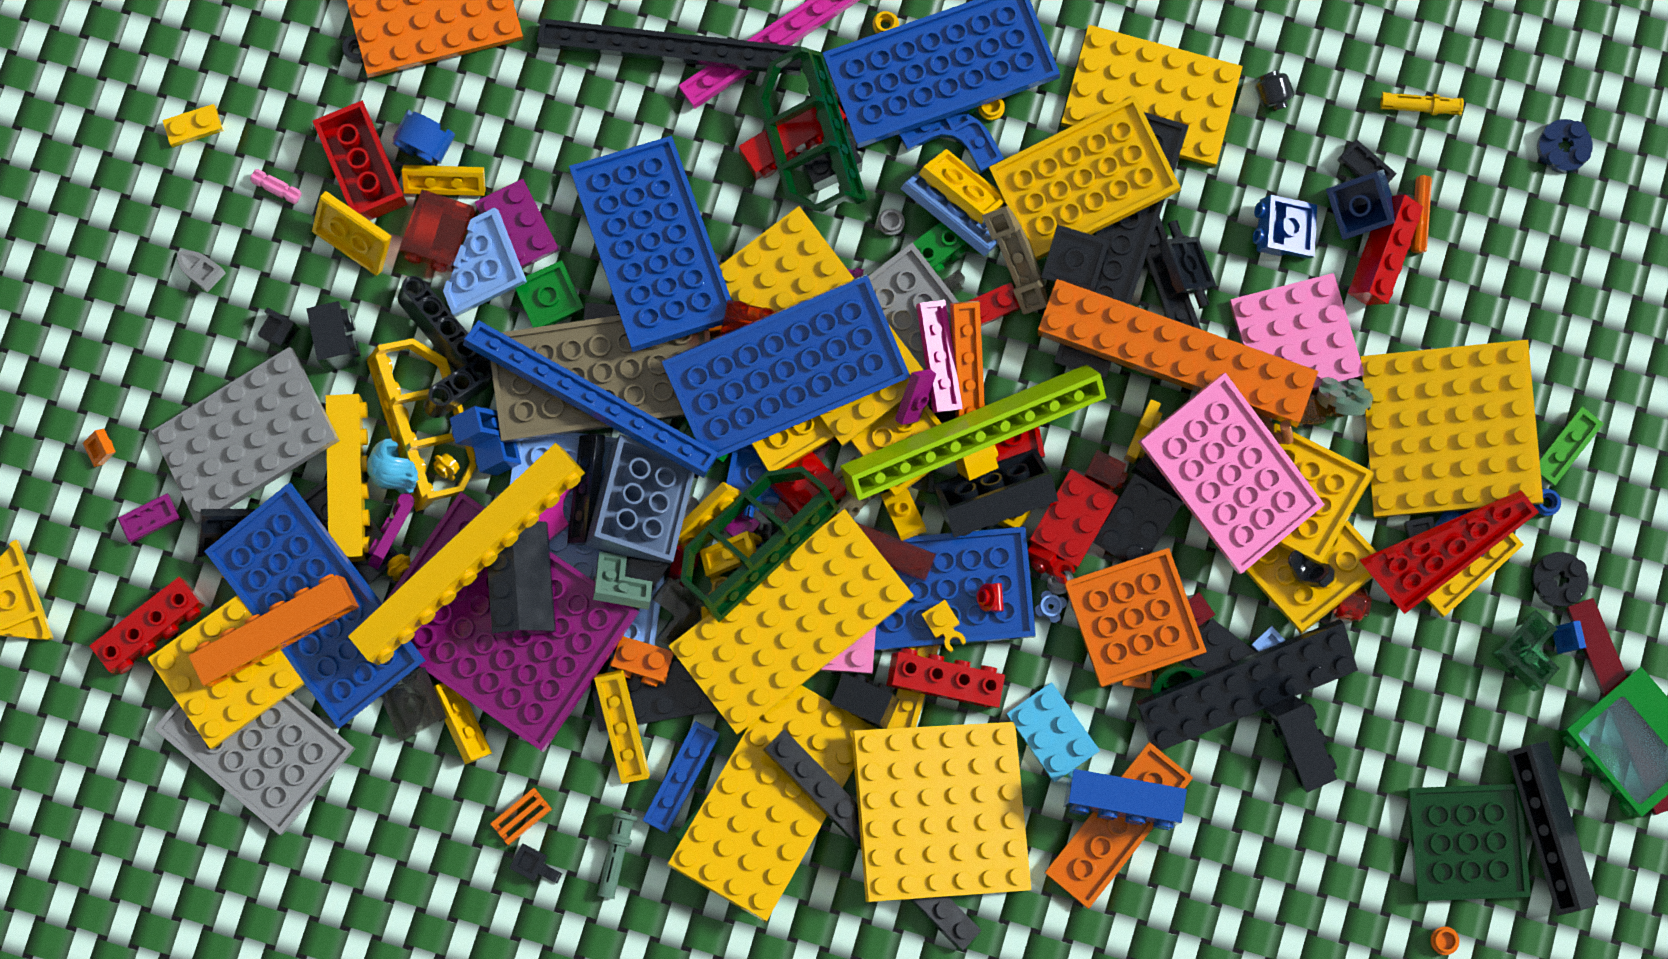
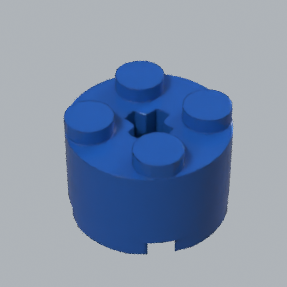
M407 109L392 138L394 140L392 144L397 146L398 150L411 157L416 153V156L429 166H437L442 163L455 137V133L449 129L444 132L440 130L441 124L415 111L412 113Z

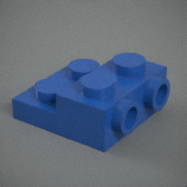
M1269 195L1260 199L1254 210L1255 217L1259 218L1258 228L1253 233V242L1257 244V252L1276 256L1288 254L1307 259L1314 257L1317 205L1275 195Z

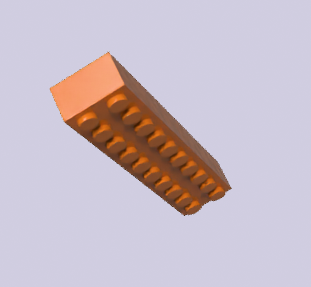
M1059 279L1055 282L1038 328V336L1195 392L1201 391L1220 374L1226 373L1255 413L1280 422L1287 420L1294 427H1298L1319 372Z

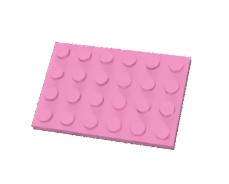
M1226 373L1220 374L1138 441L1238 574H1242L1325 505Z

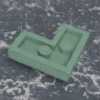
M599 551L593 600L649 609L652 581L625 577L627 556Z

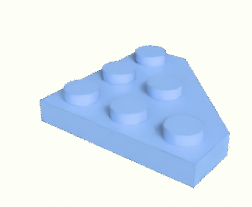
M492 208L470 220L467 230H469L464 244L460 245L453 263L455 266L450 280L446 281L443 292L449 308L456 317L527 283L499 210L496 208Z

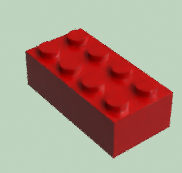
M363 100L313 120L318 136L350 208L370 221L408 205Z

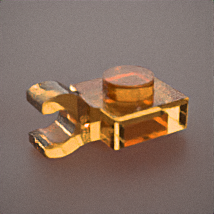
M1310 395L1299 424H1325L1326 416L1344 417V414L1336 413V407L1329 404L1327 408L1323 407L1317 401V395Z

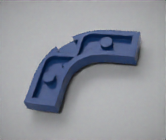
M958 113L898 134L907 152L937 138H952L961 143L968 151L980 174L990 169V166L1004 160L1002 153L987 128L969 114Z

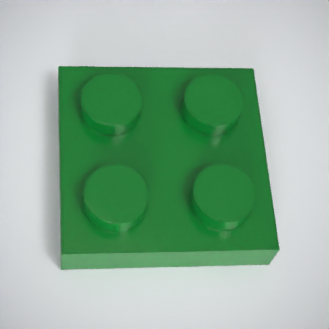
M562 260L525 276L527 283L515 288L533 328L554 325L585 311Z

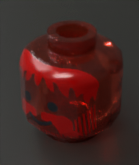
M1360 587L1333 609L1334 616L1338 619L1360 622L1363 617H1368L1372 597L1368 595L1365 588Z

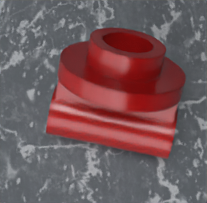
M985 583L980 587L977 593V602L983 611H1004L1002 583Z

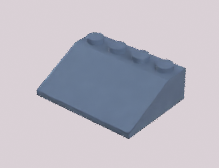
M619 435L610 447L585 545L607 553L672 563L695 473L636 440Z

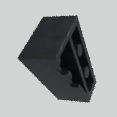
M1293 695L1262 709L1264 714L1268 713L1271 715L1276 728L1272 730L1275 738L1279 737L1285 751L1283 755L1298 787L1308 793L1337 780L1334 772L1337 769V765L1332 755L1327 754L1324 746L1327 744V740L1323 731L1316 726L1314 720L1317 719V714L1311 704Z

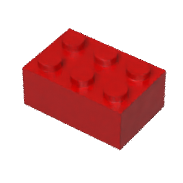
M1071 469L1057 492L1058 501L1050 504L1027 545L1031 546L1034 543L1056 553L1057 558L1070 561L1076 571L1119 496Z

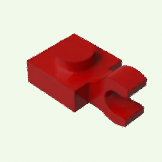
M1034 543L1028 549L1031 566L1041 574L1047 573L1055 577L1056 581L1061 584L1067 583L1066 576L1062 572L1069 571L1074 574V565L1070 561L1057 558L1056 553Z

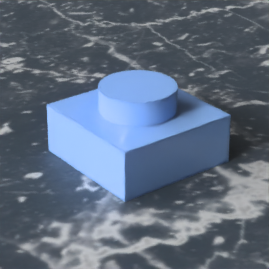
M1271 626L1250 646L1256 652H1259L1286 640Z

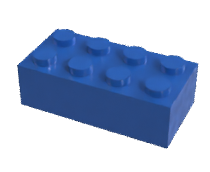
M1073 769L1068 775L1063 807L1070 808L1069 812L1073 814L1086 815L1090 811L1098 813L1097 818L1114 820L1118 816L1126 818L1125 823L1142 825V823L1151 822L1153 823V828L1170 830L1182 823L1187 789Z

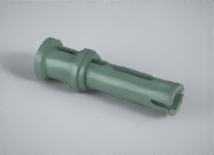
M613 811L612 816L615 818L611 834L607 835V842L610 845L599 891L597 892L598 896L615 899L626 846L629 847L632 843L630 839L633 822L637 821L636 816Z

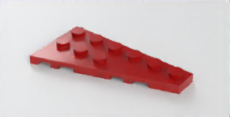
M1520 490L1362 558L1360 562L1399 609L1406 614L1539 512L1523 491Z

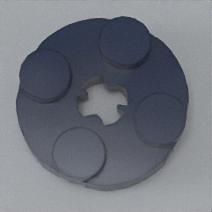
M1560 119L1552 122L1545 127L1537 141V153L1540 160L1544 164L1547 163L1557 173L1577 171L1590 159L1593 150L1592 138L1585 124L1570 119ZM1563 140L1571 145L1568 152H1563L1564 148L1560 150L1558 146Z

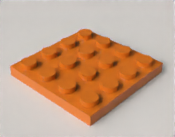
M1169 548L1068 580L1064 584L1100 688L1203 655L1207 652Z

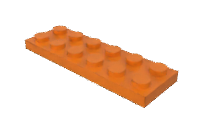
M1150 742L1147 743L1121 776L1123 778L1184 789L1193 779L1190 774ZM1092 812L1044 874L1089 909L1153 829V823L1145 822L1142 825L1125 823L1126 818L1117 816L1114 820L1097 818L1098 813Z

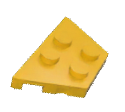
M17 539L13 540L9 544L10 547L0 556V636L52 640L54 638L20 541Z

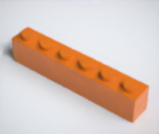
M327 575L318 581L319 585L314 588H303L294 594L295 598L286 603L285 601L277 602L269 607L270 611L262 616L260 614L251 616L244 621V626L238 629L230 628L220 634V639L212 643L207 641L195 647L196 652L188 656L202 685L213 687L359 608L346 579L339 575Z

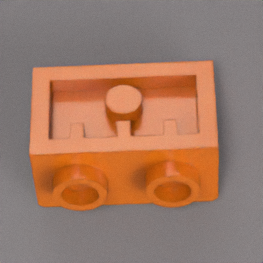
M623 636L618 643L610 667L615 669V671L623 670L627 679H630L631 675L642 678L641 683L657 687L658 683L665 685L674 653L671 650Z

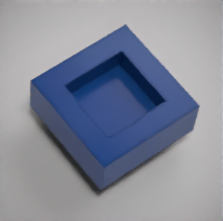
M1580 621L1551 627L1558 654L1587 648Z

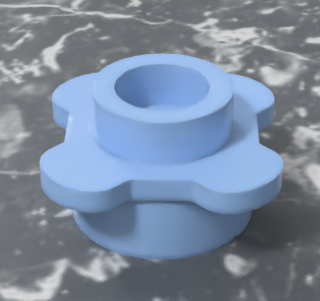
M1044 591L1041 594L1042 600L1040 604L1035 607V613L1037 616H1045L1052 623H1056L1061 619L1060 613L1062 608L1066 607L1067 601L1064 597L1059 598L1050 591ZM1052 604L1053 609H1049L1048 605Z

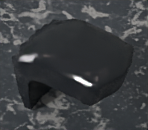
M1294 550L1289 555L1288 563L1294 578L1303 585L1324 588L1333 581L1335 571L1330 564L1314 563L1297 550Z

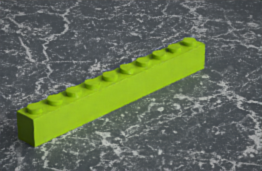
M1088 365L1081 366L845 463L840 468L847 491L860 501L1106 398L1101 374Z

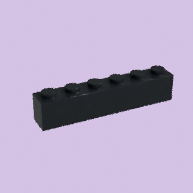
M1548 741L1507 751L1557 916L1599 905Z

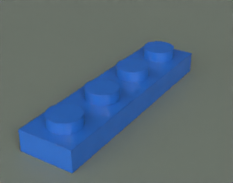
M697 721L694 722L642 821L667 834L669 833L720 733Z

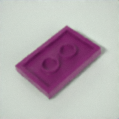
M520 179L475 201L480 214L492 208L499 210L522 269L559 251L524 179Z

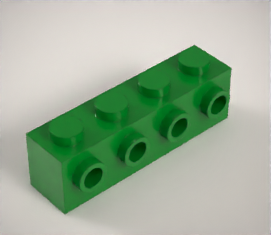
M942 222L913 242L937 275L945 269L944 265L950 260L956 262L966 254L965 249H967L968 245L965 240Z

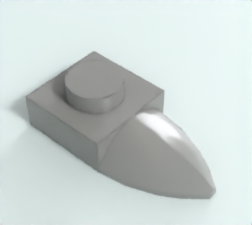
M188 250L177 252V260L181 270L193 283L206 292L226 274L219 265L199 252Z

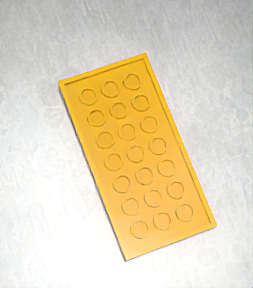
M800 206L796 207L719 266L730 297L750 323L854 279ZM890 326L910 376L912 372L922 371L923 368ZM910 378L821 414L820 417L841 445L844 446L901 403Z
M844 509L809 537L720 622L716 621L711 614L707 615L671 643L669 648L738 735L902 607L914 595Z
M802 685L748 726L667 865L765 923L827 815L781 770L763 749L781 730L785 729L843 788L854 769L851 732L855 730L877 729L853 714L832 706L830 701Z

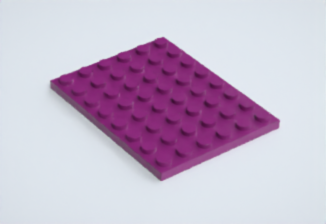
M460 492L386 600L480 514L485 507ZM550 552L556 632L501 639L492 634L488 569L484 567L477 573L476 579L471 584L463 586L456 593L455 599L448 605H443L435 613L436 615L433 620L418 628L414 632V637L410 640L426 660L420 665L422 669L542 752L549 746L639 613L638 610L631 606L593 600L595 581L552 552Z

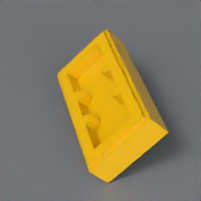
M908 489L896 498H894L890 491L880 494L901 541L926 532L925 524Z

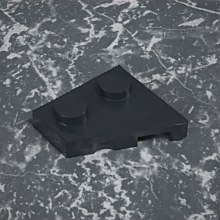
M201 509L196 544L197 557L206 556L204 552L255 509Z

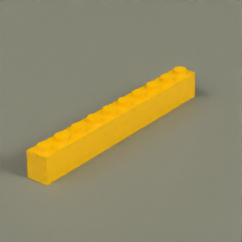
M554 443L348 636L349 639L369 662L380 665L389 661L393 657L394 651L401 644L409 642L414 637V632L418 628L432 621L436 615L435 613L443 605L451 603L455 599L456 593L463 586L471 584L476 579L479 571L493 564L498 554L505 547L513 545L518 540V535L524 529L532 527L539 520V515L546 509L555 506L560 500V496L567 489L575 487L585 472L561 446Z

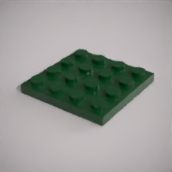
M1517 784L1407 789L1416 902L1531 897L1524 811Z

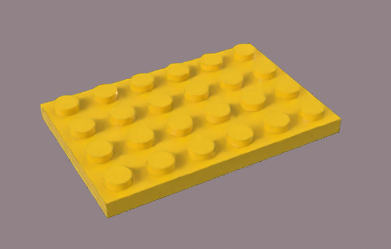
M1088 25L1061 126L1072 127L1130 97L1136 96L1143 112L1189 125L1179 158L1216 167L1243 66Z
M1136 96L1130 97L989 167L1006 204L1020 223L1036 260L1048 255L1057 224L1093 234L1181 191V187Z

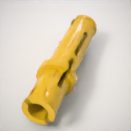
M1382 92L1380 99V109L1425 112L1433 116L1438 114L1461 116L1464 106L1463 98L1440 97L1439 94L1420 96Z

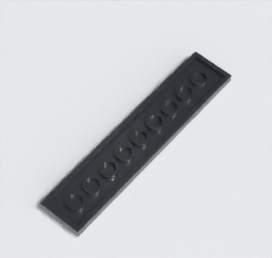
M1144 112L1174 173L1189 125ZM1165 199L1097 231L1096 236L1109 239L1110 242L1094 292L1131 305ZM1063 344L1059 345L1054 360L1055 365L1071 370L1088 365L1099 372L1103 380H1106L1112 363L1111 361Z

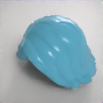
M391 438L378 442L373 447L367 460V473L369 477L380 488L396 489L401 494L412 493L416 487V482L419 480L414 462L399 458V444Z

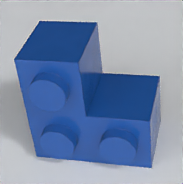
M474 406L450 418L455 443L474 448L475 462L479 473L497 476L522 464L517 442H501L497 410Z

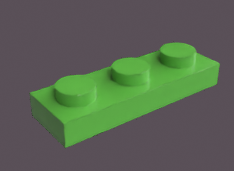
M1584 407L1579 408L1539 459L1541 479L1551 487H1554L1604 423Z

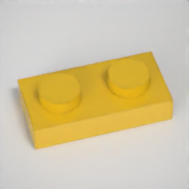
M215 104L163 120L172 148L224 131Z

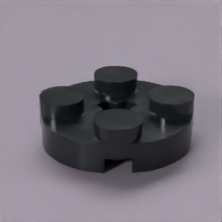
M1554 552L1548 554L1538 561L1532 570V588L1541 597L1539 599L1549 606L1557 608L1569 606L1578 602L1587 591L1589 583L1586 571L1587 566L1582 560H1579L1570 553ZM1559 573H1562L1564 578H1566V583H1563L1561 587L1557 586L1556 580H1553V576H1557Z

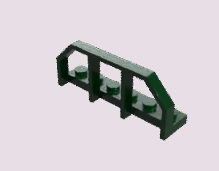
M799 46L771 61L758 92L757 102L786 197L819 212H824L844 201L855 204L867 201L822 52ZM801 58V69L806 75L811 98L774 117L769 99L782 67ZM816 107V118L821 124L824 133V143L787 161L777 127ZM829 152L832 160L831 167L839 183V193L820 203L797 194L790 171Z
M802 466L766 471L685 546L680 581L686 589L703 603L711 616L720 622L828 521L840 507L827 486ZM805 479L820 491L797 514L793 515L786 524L756 500L760 494L774 483ZM751 505L779 530L755 553L747 558L724 538L720 532L745 508ZM714 538L736 557L742 565L731 573L707 597L692 584L695 555Z

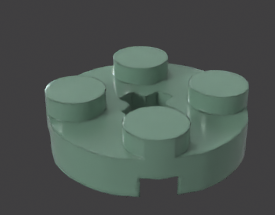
M1325 377L1319 386L1317 401L1325 408H1327L1328 404L1336 407V413L1357 416L1365 414L1366 409L1370 411L1373 395L1364 388L1365 384L1360 380L1350 379L1348 382H1338L1334 378Z

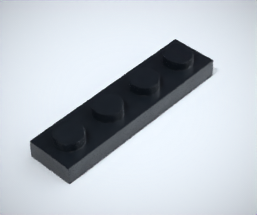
M588 434L579 436L576 463L585 473L580 477V482L573 487L567 544L575 546L586 544L602 478L605 435Z

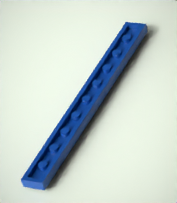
M479 320L464 338L463 345L702 478L705 477L717 459L718 452Z

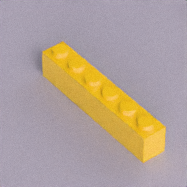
M359 394L326 395V414L340 440L327 448L328 532L351 562L366 561V553H368L371 547L370 537H365V526H370L369 509H365V499H369V484L364 482V472H367L368 456H364L363 445H368V431L363 429V419L368 416L367 403L362 401Z

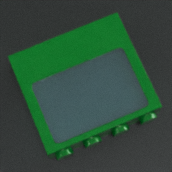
M1638 667L1630 671L1625 680L1572 725L1559 732L1564 737L1562 739L1564 745L1572 752L1576 751L1582 758L1581 764L1588 772L1595 773L1601 780L1599 782L1601 788L1607 794H1613L1619 801L1618 807L1626 816L1633 819L1643 817L1668 795V697L1642 667Z

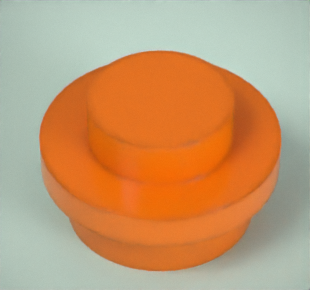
M1439 927L1431 935V946L1438 954L1450 955L1459 947V936L1450 927Z

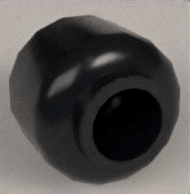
M1278 69L1260 76V81L1256 83L1255 89L1261 105L1265 108L1272 107L1273 111L1289 106L1287 101L1293 98L1294 91L1288 75L1280 73Z

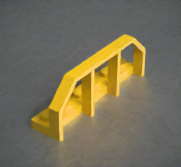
M412 338L378 345L366 361L392 440L399 444V458L414 462L415 468L418 471L419 480L416 482V487L410 495L414 498L415 510L419 511L426 509L435 500L456 496L463 492L477 465L474 448L465 446L470 463L458 486L434 492L432 484L428 483L425 474L426 465L423 458L419 456L417 449L453 442L455 439L452 433L417 440L415 433L411 432L408 423L409 413L407 408L403 407V403L426 399L429 389L401 395L398 382H395L392 374V361L386 356V353L410 349L438 366L442 379L450 375L451 371L445 357ZM462 404L453 410L454 416L464 411Z

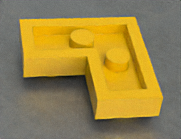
M1152 399L1148 403L1124 460L1134 464L1137 457L1142 458L1145 451L1138 441L1158 425L1163 414L1158 412L1161 403Z

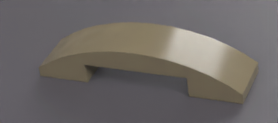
M1007 205L983 214L982 217L991 239L997 240L1016 285L1013 291L1023 315L1047 307L1048 297L1036 257L1020 223Z

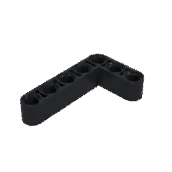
M408 276L403 280L397 297L398 302L455 370V372L429 389L423 405L425 412L429 416L440 418L489 386L493 377L491 360L463 345L464 338L468 332L423 279L418 276ZM407 291H412V292H414L416 295L410 294V293L407 292ZM424 311H429V312H431L433 315H429V314H427V313L424 312ZM441 331H446L450 335H445ZM458 351L465 352L468 356H464ZM476 372H481L485 376H480ZM455 385L462 386L464 390L458 389ZM434 398L440 399L443 403L434 401Z

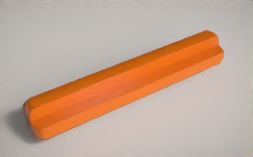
M1426 175L1416 177L1414 201L1424 206L1420 221L1411 240V251L1417 254L1425 253L1428 243L1432 178Z

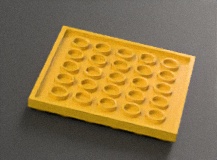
M1528 340L1361 356L1364 388L1373 395L1370 411L1366 409L1365 414L1370 470L1374 472L1371 479L1374 518L1476 510L1520 490L1523 491L1533 505L1544 504Z
M1014 722L855 730L851 732L866 902L1031 890Z

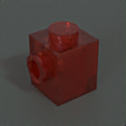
M1097 450L1084 477L1113 493L1116 486L1122 488L1128 476V473L1124 472L1127 464Z

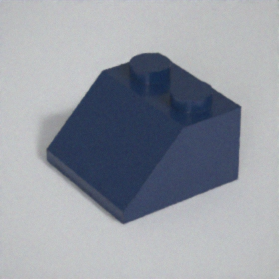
M1384 169L1326 188L1342 240L1395 223L1392 193Z

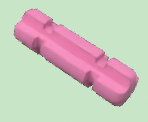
M255 169L250 177V181L259 187L262 186L265 190L280 198L285 197L286 201L292 204H297L301 198L302 193L299 189L293 186L289 187L287 183L271 175L267 176L265 172L259 169Z

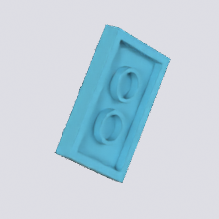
M1052 682L1006 713L1008 719L1014 722L1016 730L1053 783L1100 751Z

